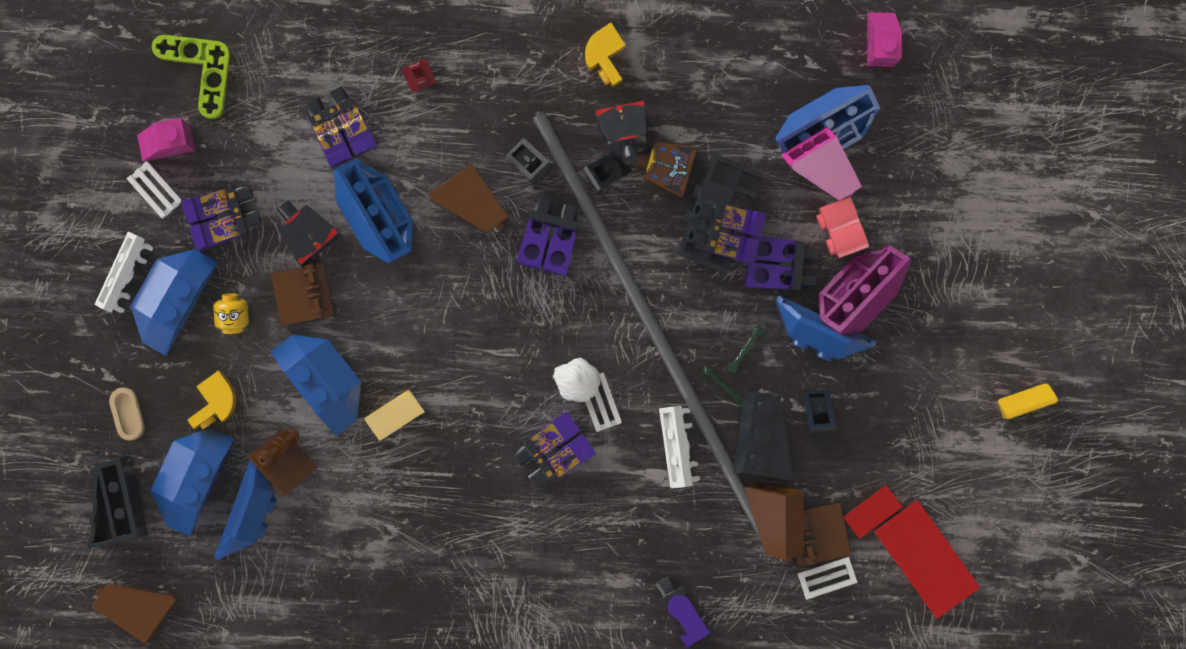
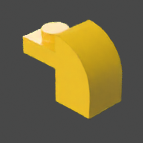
M612 23L597 31L589 39L585 50V61L589 72L599 66L600 70L597 73L605 85L610 83L612 88L622 83V78L609 59L624 50L626 45Z
M217 371L196 386L209 404L188 419L193 429L201 427L204 430L216 421L215 415L221 421H226L234 412L236 406L235 390L224 373Z

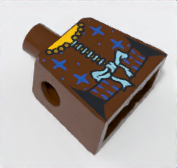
M654 142L651 153H638L639 161L632 165L646 169L644 181L678 198H683L697 147Z

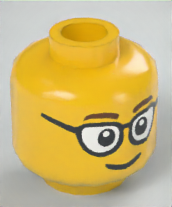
M223 294L222 299L213 304L214 324L216 328L222 330L223 334L241 333L243 328L248 326V303L246 300L238 298V294Z

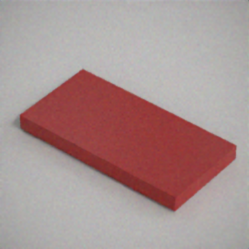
M915 500L873 531L936 619L981 588L918 500Z

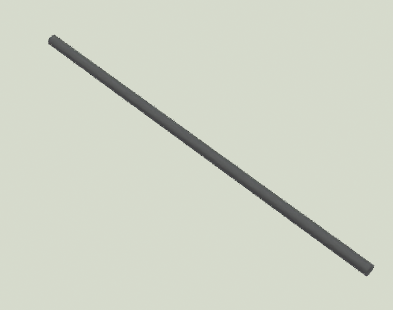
M545 112L533 117L537 128L761 541L745 493V483L740 474L733 473L734 463Z

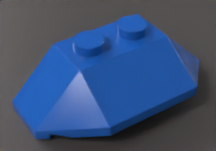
M869 85L835 88L791 113L775 139L783 154L828 127L838 138L842 148L845 149L864 137L875 114L880 110V106Z
M357 158L334 170L336 203L363 249L387 263L411 252L413 220L387 176L368 165L362 164V161Z
M196 249L159 258L155 261L131 304L142 343L167 356L219 262Z
M777 296L775 300L787 336L793 339L792 345L803 350H807L808 347L818 351L816 356L831 362L832 358L836 360L874 347L877 342L858 332L840 335L820 321L819 314L781 296Z
M291 335L270 351L289 380L317 416L336 436L358 420L361 381L329 339Z
M208 428L173 441L151 489L166 526L191 537L235 438L213 428Z
M251 460L249 461L214 558L221 559L256 543L258 538H264L268 524L264 522L267 514H272L275 509L277 498H274L276 491L273 484Z

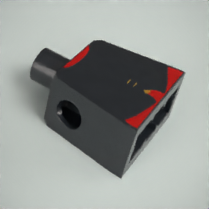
M645 100L595 110L597 128L610 157L622 156L623 162L627 165L637 163L639 161L638 153L648 150Z
M288 200L277 209L286 221L278 230L301 267H304L342 235L307 204L298 211Z

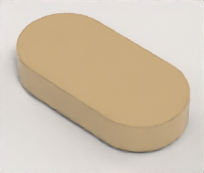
M118 388L111 394L109 400L117 432L125 440H136L142 436L145 430L137 395L129 388Z

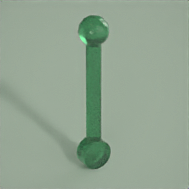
M757 325L753 328V334L735 361L727 366L730 373L737 372L738 364L757 336L763 334L764 329L762 326Z
M705 366L703 374L710 376L736 401V405L742 408L744 397H739L713 373L712 367Z

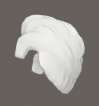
M582 358L573 359L568 364L560 365L554 369L553 379L556 381V385H558L560 395L567 401L585 402L597 394L601 380L599 372Z

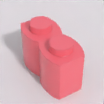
M851 197L819 208L820 214L816 215L820 229H826L829 240H826V245L831 256L835 254L838 260L869 247Z

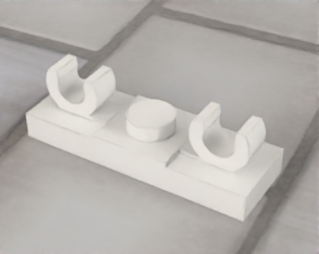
M127 233L96 300V306L110 313L113 309L120 313L124 312L125 309L118 306L117 302L122 297L129 300L130 295L123 292L122 288L124 289L125 285L133 277L135 260L142 264L147 263V260L140 257V251L142 249L152 251L153 249L151 245L144 242L145 239L133 233Z
M682 406L660 408L670 488L693 486L692 482L700 480V476H691L690 468L698 466V462H689L690 444L685 429L691 428L692 423H684L683 414L690 413V409H682Z

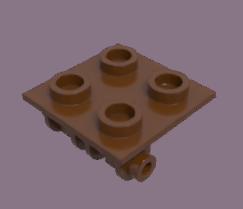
M323 263L309 264L301 268L271 273L281 326L334 316Z
M281 428L247 456L283 497L318 468L296 444L300 434L295 428L287 429L286 431Z
M840 503L804 510V554L796 556L798 566L812 565L821 561L851 556Z

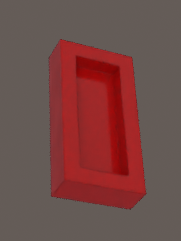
M885 485L844 515L843 518L860 539L902 508V505L887 485Z

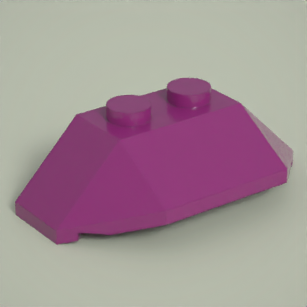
M892 246L853 257L819 293L820 321L840 335L862 332L898 294L910 266L911 258Z

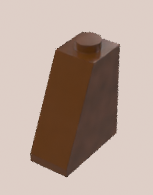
M472 164L428 194L432 202L487 234L491 231L496 234L507 226L505 221L509 219V216Z
M760 482L745 487V493L765 554L777 557L778 561L783 562L792 561L793 557L804 554V491L767 482Z
M110 583L106 587L101 585L92 598L95 600L92 608L146 644L151 640L180 597L176 594Z

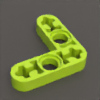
M171 35L156 37L152 43V51L159 59L203 65L198 109L205 118L216 119L220 117L225 104L230 64L229 48L224 43L213 40ZM164 41H167L169 46L177 47V42H181L178 48L179 57H175L177 52L173 50H166L165 55H162L158 45H163ZM188 44H196L198 54L194 58H187L184 54V48ZM217 47H220V50L225 53L224 57H219L218 61L219 66H224L223 70L208 68L209 64L215 66V57L211 55V51H216ZM212 73H218L222 78L221 84L216 88L209 87L207 84V78ZM206 90L212 93L220 92V97L214 95V104L218 105V109H214L212 114H209V111L204 108L205 104L210 103L211 98L209 94L205 95Z

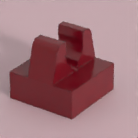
M426 58L401 68L412 94L437 84Z

